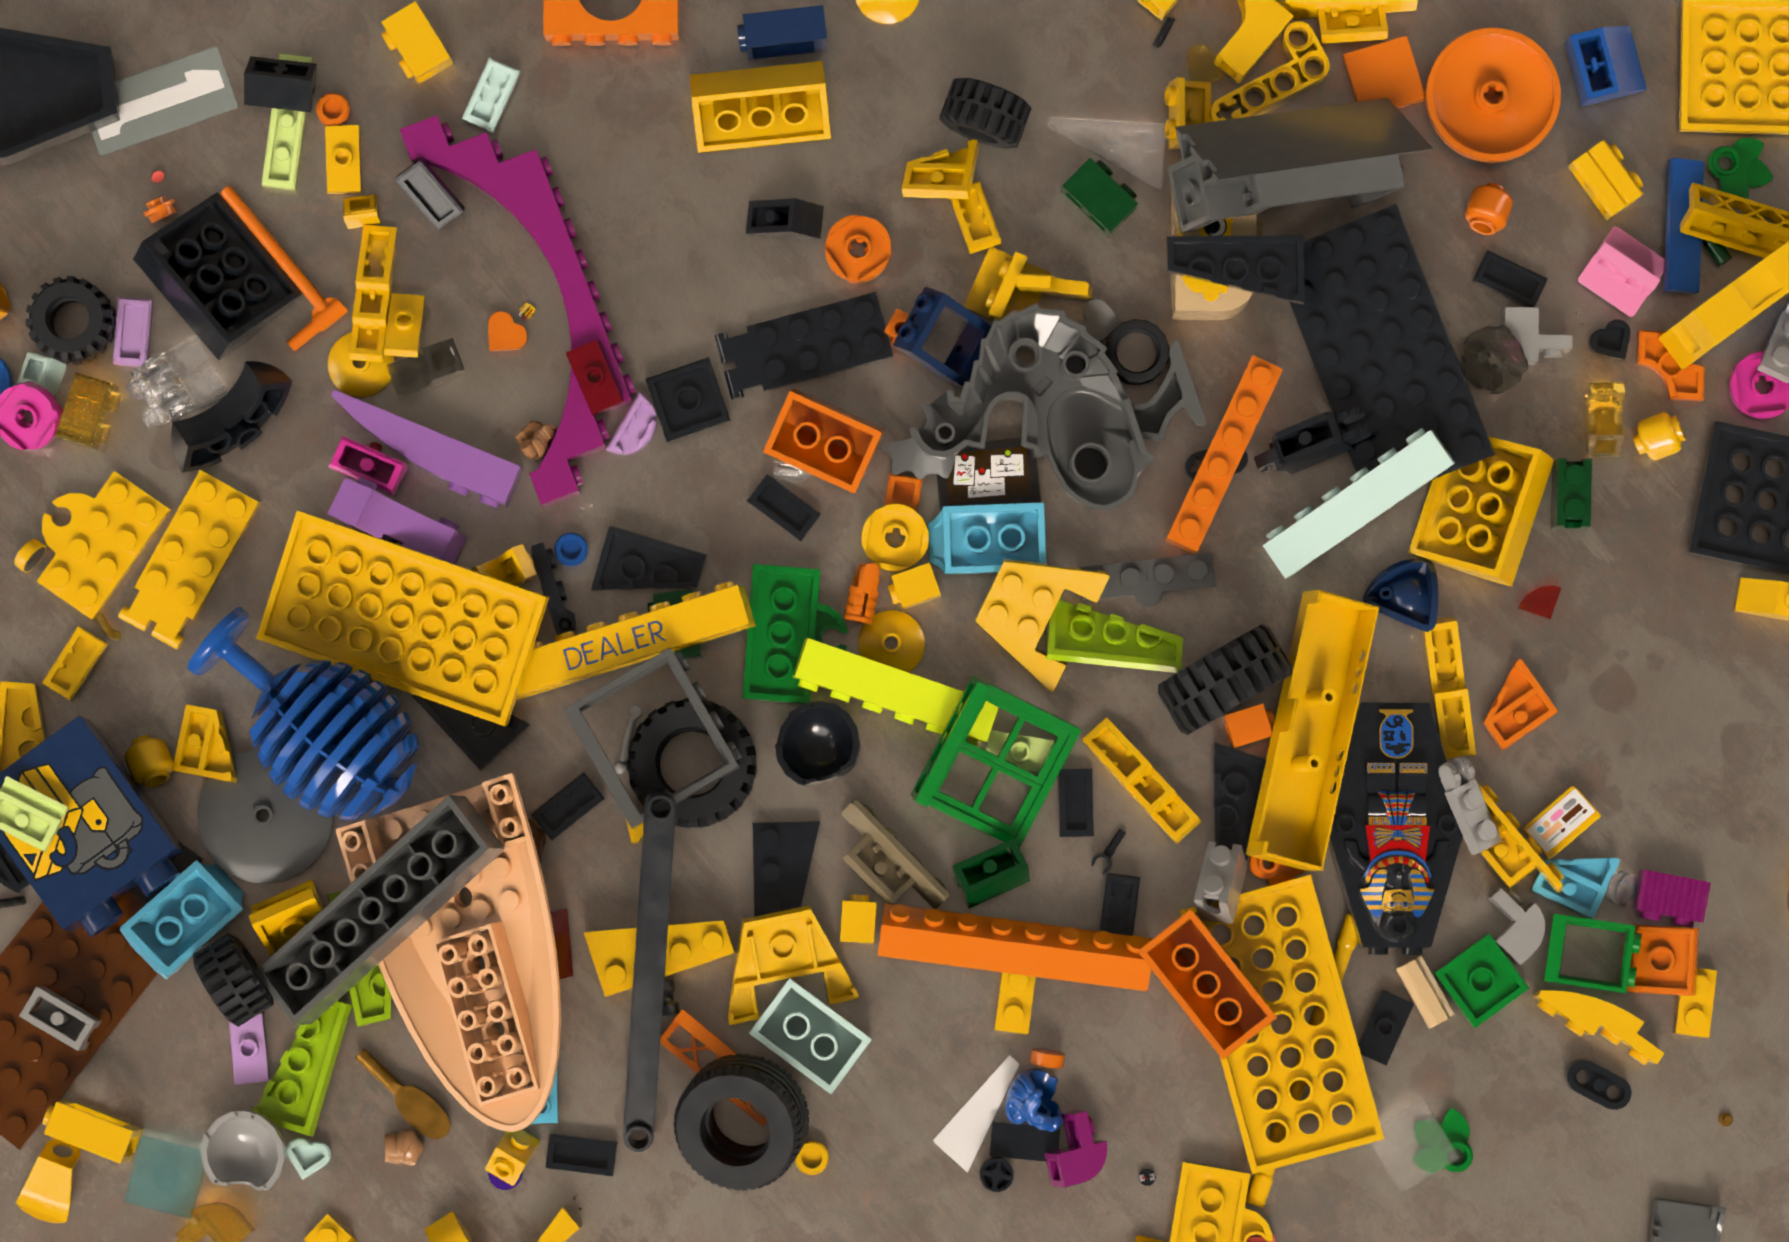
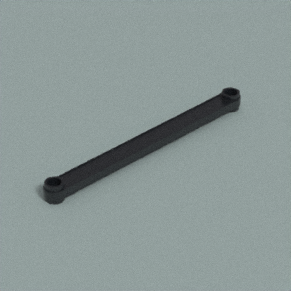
M662 788L655 789L647 795L644 807L623 1123L624 1143L635 1152H643L650 1147L654 1139L676 817L675 798L671 792ZM656 799H666L670 803V806L661 812L655 811L651 807V804ZM638 1129L647 1133V1136L642 1140H634L629 1135L632 1131Z

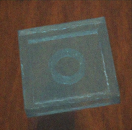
M142 1135L124 1202L191 1219L204 1174L200 1149Z

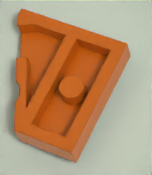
M1519 659L1514 663L1482 724L1502 751L1558 713V710L1523 660Z

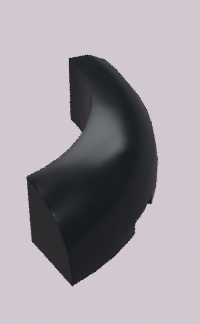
M245 361L244 368L237 382L219 402L196 416L172 422V449L181 472L196 471L222 462L221 456L238 446L243 450L263 433L260 428L271 415L277 416L290 392L292 380L282 370L273 365L259 361Z

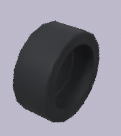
M1132 319L1121 323L1111 332L1105 345L1107 347L1105 351L1106 356L1118 370L1116 375L1120 381L1126 384L1142 385L1153 381L1162 373L1168 361L1169 345L1165 334L1157 325L1147 320ZM1134 332L1149 336L1157 350L1154 363L1148 369L1140 372L1124 368L1117 356V346L1120 340Z

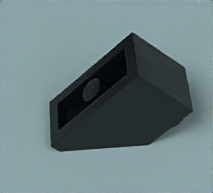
M796 198L749 201L746 234L790 240L821 239L824 206Z

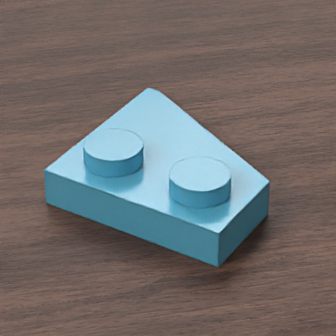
M1617 858L1544 860L1546 865L1552 862L1563 875L1564 879L1560 881L1563 884V890L1557 893L1543 875L1538 872L1530 891L1585 917L1594 919L1620 860Z

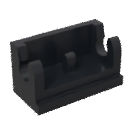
M250 56L244 72V105L311 113L313 97L316 94L317 64Z

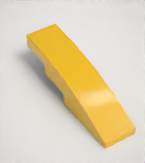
M363 225L355 279L356 293L352 313L353 327L349 347L350 360L383 362L384 342L393 285L397 227Z
M1107 717L1082 739L1109 772L1176 844L1201 823L1200 818Z

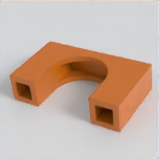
M543 0V34L545 40L551 41V44L554 46H569L571 41H585V45L589 46L605 45V41H618L619 45L633 46L638 45V40H652L653 45H671L672 40H679V0H641L638 7L630 15L612 21L594 17L584 9L580 0Z

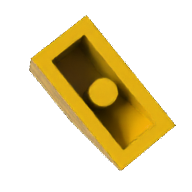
M1741 577L1739 579L1734 611L1789 621V582Z

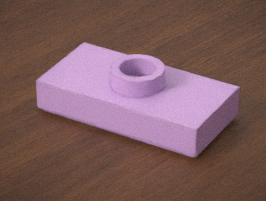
M264 1013L258 1014L239 1027L229 1022L235 1085L269 1081L270 1072Z

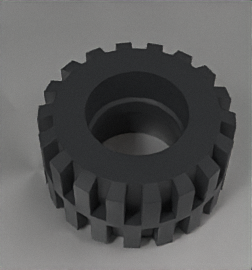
M955 78L952 81L939 118L945 126L964 137L977 140L989 146L1010 149L1018 147L1032 108L1023 98L1002 87L973 78Z
M67 276V279L57 277L53 279L54 283L50 285L45 282L40 286L43 290L39 294L34 292L31 297L34 302L32 306L27 305L26 309L29 319H25L26 326L30 329L28 334L31 340L36 343V346L43 353L64 364L71 362L79 365L83 364L82 361L84 360L89 362L95 360L96 357L94 355L98 352L103 354L107 350L104 347L106 343H112L114 338L111 333L112 329H116V321L113 319V316L116 314L114 308L110 305L111 301L99 288L83 278L80 280L75 276ZM68 303H82L89 312V322L86 329L75 338H60L54 330L56 313Z
M227 933L193 954L194 968L203 986L221 1013L232 1024L239 1027L274 1005L273 996L255 973L259 968L257 963L237 937Z

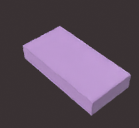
M118 297L113 365L148 368L153 300Z

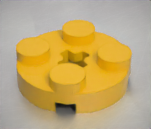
M898 503L887 504L876 509L866 520L861 536L862 546L867 556L874 564H878L877 566L881 569L903 571L915 565L926 553L929 543V531L924 518L910 506ZM894 528H899L900 534L905 536V542H899L897 547L891 546V540L886 539V533H892Z

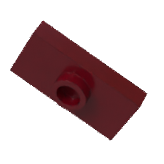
M597 340L566 352V356L592 416L624 403Z

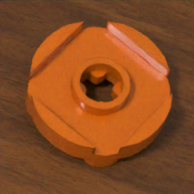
M858 215L846 216L837 221L829 230L825 242L826 261L830 269L838 277L852 284L871 281L886 269L891 258L890 236L885 227L876 219ZM856 240L858 244L866 243L867 247L864 249L865 255L863 257L858 255L852 256L849 253L852 250L851 242Z

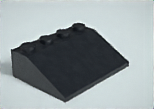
M218 192L143 240L133 258L135 263L218 361L247 342L303 294Z

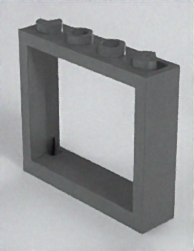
M671 648L666 649L563 709L632 829L643 824L644 810L642 812L638 811L585 719L583 712L666 664H669L725 761V764L673 793L676 804L740 768L737 760L742 758L738 749L732 740L727 743L724 741L719 732L725 728L715 710L708 713L702 702L707 699L705 692L698 680L691 683L685 672L691 668L681 651L674 654ZM662 799L651 807L655 811L661 812L665 811L670 806V803L666 799Z

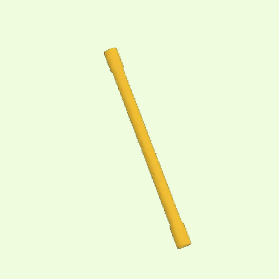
M1348 913L1345 915L1333 954L1341 983L1351 954L1358 943L1354 925ZM1315 1005L1309 1022L1310 1025L1315 1026L1323 1022L1325 1013L1321 1007ZM1321 1039L1314 1044L1315 1054H1317ZM1300 1052L1298 1053L1294 1067L1300 1063ZM1298 1080L1291 1085L1290 1094L1295 1100L1300 1101L1306 1085L1305 1081ZM1274 1122L1268 1139L1271 1142L1279 1143L1286 1137V1128L1281 1123ZM1276 1168L1253 1175L1247 1192V1203L1264 1208Z

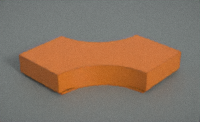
M1637 331L1636 365L1648 367L1661 377L1667 389L1668 400L1702 402L1704 400L1705 367L1692 363L1682 370L1659 340V337L1666 331Z

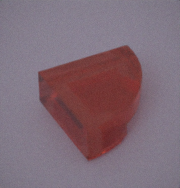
M1544 586L1531 591L1522 599L1518 610L1550 620L1561 587Z

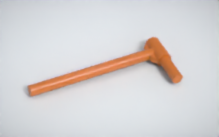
M229 185L221 191L222 197L314 306L312 317L310 318L312 321L286 341L292 350L296 352L320 331L323 333L345 315L348 310L337 297H327L324 299L242 198Z

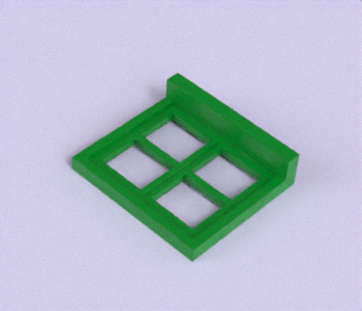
M972 675L910 795L916 803L925 807L929 805L1003 842L1014 838L1020 848L1082 730L1080 727ZM986 701L1018 717L998 756L966 741ZM1025 721L1057 736L1037 775L1005 760ZM959 752L991 767L971 806L939 791ZM998 771L1030 786L1011 825L978 810Z

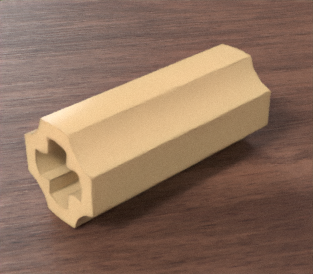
M1422 955L1407 961L1395 969L1428 1029L1455 1015Z

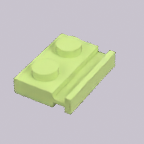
M6 776L0 789V830L47 852L62 824L66 812L70 808Z

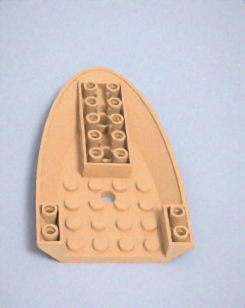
M510 773L482 782L481 785L449 794L466 796L505 847V850L464 886L472 893L471 904L466 906L460 900V890L378 965L411 1036L445 1088L468 1112L486 1125L502 1131L515 1132L527 1128L536 1120L545 1107L553 1087L560 1048L561 1000L557 951L546 887L514 773ZM448 795L387 815L362 820L335 829L350 883L352 884ZM479 956H482L485 960V969H482L479 965ZM498 1022H501L504 1026V1035H501L498 1031Z

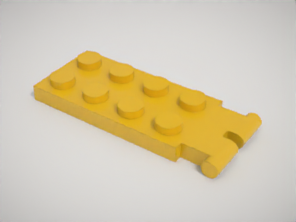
M200 470L134 588L139 590V593L130 608L124 606L118 617L144 632L151 621H154L157 624L151 636L178 650L184 640L183 637L179 636L188 618L194 621L197 618L261 503Z

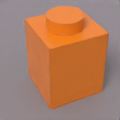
M1263 703L1222 717L1233 749L1272 736L1275 719L1272 710H1265Z

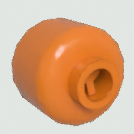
M1488 183L1487 185L1476 187L1471 192L1465 210V218L1470 224L1471 229L1483 235H1492L1506 227L1513 207V200L1505 192L1506 190L1503 186L1497 183Z

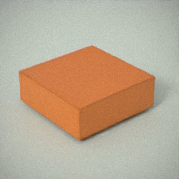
M890 473L885 505L894 503L904 504L918 512L923 479L919 480L916 477L893 475Z

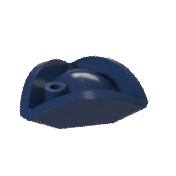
M1412 558L1389 566L1370 583L1363 595V602L1378 606L1379 613L1424 632L1431 631L1436 625L1438 612V578L1434 564L1427 559Z

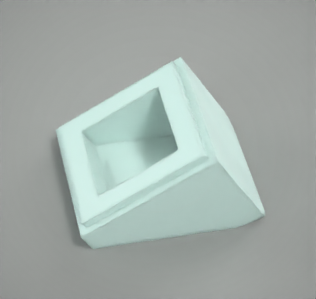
M28 351L17 383L21 384L26 381H32L47 389L52 395H57L67 365L53 358Z

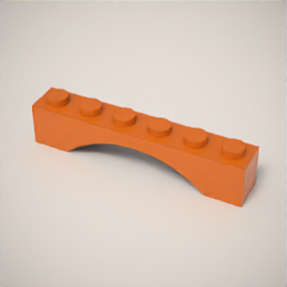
M1252 355L1166 536V542L1191 554L1198 552L1283 371L1282 368Z

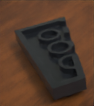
M1304 235L1167 236L1168 273L1302 305L1305 303Z

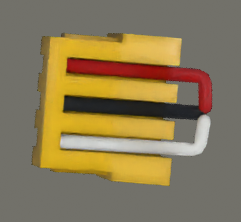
M526 302L519 309V316L524 320L526 318L530 319L536 309Z

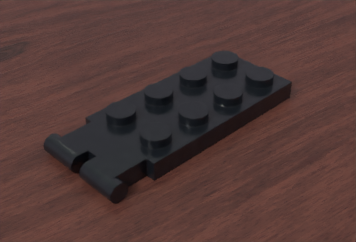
M876 292L746 326L748 333L728 338L727 332L714 335L721 363L735 362L736 368L724 371L731 400L741 399L744 397L743 391L760 386L763 387L764 392L893 358L888 335L884 332L886 327Z

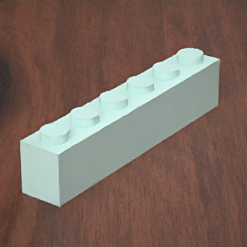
M1421 428L1405 439L1409 445L1397 452L1395 448H1392L1378 458L1380 465L1369 472L1367 467L1349 478L1353 484L1342 491L1337 486L1322 496L1324 504L1315 510L1309 505L1294 516L1297 522L1285 529L1282 524L1268 533L1266 537L1269 541L1262 546L1284 578H1289L1454 465L1455 461L1435 432L1430 430L1425 433Z

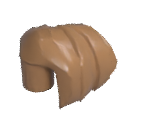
M530 421L527 426L521 429L515 438L527 459L536 461L546 456L556 435L557 427L551 424H542L538 421Z
M404 1129L398 1133L385 1134V1162L415 1166L424 1150V1144L417 1137L416 1131L414 1129Z

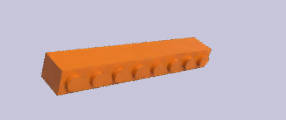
M884 903L878 956L1148 991L1151 968L1137 951L1153 938Z

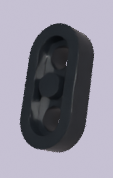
M1574 1061L1566 1070L1565 1080L1572 1091L1607 1109H1621L1631 1099V1087L1624 1078L1591 1061ZM1581 1070L1586 1071L1588 1074V1079L1584 1083H1579L1576 1078L1577 1073ZM1610 1086H1615L1618 1089V1095L1614 1099H1610L1607 1096V1089Z

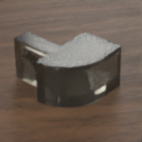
M453 338L421 348L418 357H408L386 366L397 398L427 388L430 390L456 379L465 370Z

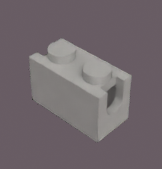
M1208 841L1194 896L1200 920L1228 924L1234 923L1247 870V862L1241 845L1233 844L1232 850H1229L1226 846H1218L1217 842ZM1212 899L1219 900L1220 908L1211 907Z
M36 986L19 1017L77 1051L86 1049L89 1044L87 1040L90 1034L102 1022L101 1019L45 986ZM41 998H43L39 1007L35 1011L34 1009Z

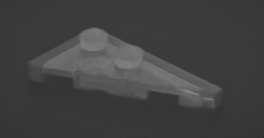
M1060 117L1048 118L1049 129L1151 187L1162 190L1165 147L1164 123Z

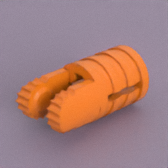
M870 562L861 563L856 567L852 586H849L848 590L849 594L847 595L843 620L866 625L873 624L875 606L877 605V597L879 595L877 589L881 570H879L878 564Z

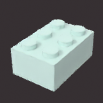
M789 978L749 1032L750 1035L829 1094L834 1092L872 1040V1038L791 978Z

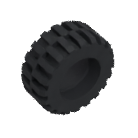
M1261 624L1158 685V695L1180 732L1189 735L1292 675V664L1272 630L1266 625Z
M688 698L679 701L673 700L665 703L664 706L657 710L654 709L648 714L643 723L638 725L633 739L630 740L627 760L629 782L637 799L644 807L647 795L655 789H666L672 794L676 792L666 783L660 768L661 755L667 743L675 736L685 732H700L710 736ZM706 699L702 702L708 713L715 710L725 727L719 731L724 741L727 743L732 740L742 758L737 760L740 768L721 778L711 790L700 795H692L676 804L675 826L682 828L709 827L726 820L735 811L737 812L747 796L750 795L757 773L755 746L744 724L724 706L722 707ZM661 798V799H656L655 801H653V803L651 804V806L654 805V804H656L657 802L661 801L662 798Z

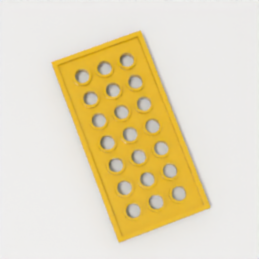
M1311 875L1240 894L1233 924L1200 920L1211 935L1213 929L1218 925L1229 927L1231 939L1228 943L1220 946L1230 958H1235L1239 961L1241 973L1276 1016L1284 1014L1292 1022L1290 1031L1282 1035L1274 1032L1271 1023L1259 1032L1255 1042L1245 1043L1224 1060L1220 1057L1252 1175L1385 1139ZM1219 900L1211 902V907L1220 908ZM1196 906L1180 910V915L1183 916L1192 909L1199 918ZM1291 907L1296 911L1297 920L1292 926L1285 927L1278 922L1277 914L1280 909ZM1251 916H1258L1264 922V929L1259 935L1252 936L1245 931V921ZM1292 940H1300L1306 945V953L1301 959H1292L1286 953V947ZM1259 949H1268L1273 954V963L1268 968H1259L1253 961L1254 954ZM1310 973L1314 976L1316 983L1313 990L1305 993L1297 989L1295 981L1299 974ZM1273 981L1281 985L1283 993L1280 999L1268 1001L1264 998L1262 991L1266 983ZM1313 1005L1321 1007L1325 1013L1323 1022L1315 1026L1308 1024L1304 1016L1306 1009ZM1322 1038L1329 1039L1334 1045L1333 1054L1325 1059L1319 1058L1314 1053V1044ZM1289 1047L1296 1048L1301 1054L1300 1063L1292 1068L1286 1067L1281 1061L1283 1050ZM1256 1056L1263 1057L1268 1063L1267 1072L1258 1077L1253 1076L1248 1070L1249 1061ZM1331 1071L1338 1072L1343 1078L1341 1089L1335 1092L1328 1091L1323 1085L1324 1076ZM1298 1080L1305 1081L1310 1087L1309 1096L1302 1101L1295 1100L1290 1094L1291 1085ZM1265 1089L1272 1090L1277 1096L1276 1105L1269 1110L1262 1109L1257 1103L1258 1094ZM1338 1105H1347L1352 1110V1119L1346 1125H1339L1332 1118L1333 1109ZM1308 1113L1314 1114L1319 1119V1128L1312 1134L1304 1133L1299 1126L1300 1118ZM1274 1122L1281 1123L1286 1128V1137L1279 1143L1271 1142L1266 1135L1267 1127Z

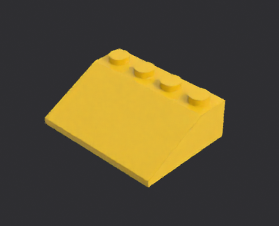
M1489 436L1496 455L1432 480L1408 553L1481 579L1512 587L1554 459L1540 449Z

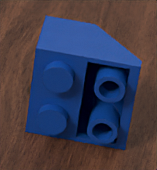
M1630 26L1601 27L1573 34L1564 43L1581 107L1647 90Z

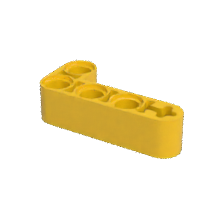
M1296 21L1288 25L1282 36L1281 45L1289 62L1217 99L1210 110L1211 122L1226 120L1224 117L1220 119L1217 117L1220 108L1224 112L1234 109L1237 103L1236 99L1238 100L1239 109L1233 111L1229 119L1262 115L1322 83L1329 71L1330 63L1309 24ZM1294 32L1303 34L1306 44L1303 46L1293 45L1289 40V35ZM1310 61L1317 62L1321 66L1322 73L1316 76L1308 74L1304 67L1305 64ZM1278 77L1288 78L1292 82V89L1288 91L1279 90L1276 87L1275 80ZM1250 92H1256L1261 95L1263 104L1257 107L1251 106L1246 102L1245 95Z

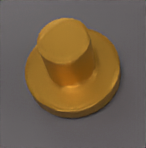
M1723 1113L1719 1117V1122L1722 1126H1730L1733 1122V1117L1729 1113Z

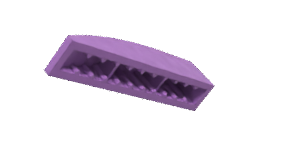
M333 389L331 396L360 425L387 447L414 465L448 482L449 490L464 496L467 495L468 491L480 495L479 502L495 509L498 508L499 504L508 507L523 471L521 466Z

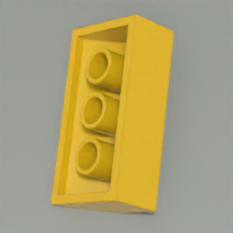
M823 61L690 75L698 153L831 139Z

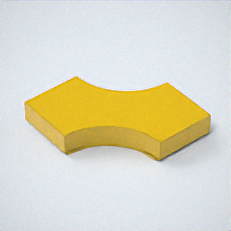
M1019 273L1017 275V287L1021 292L1047 294L1059 299L1092 300L1093 288L1088 282L1067 280L1043 274Z

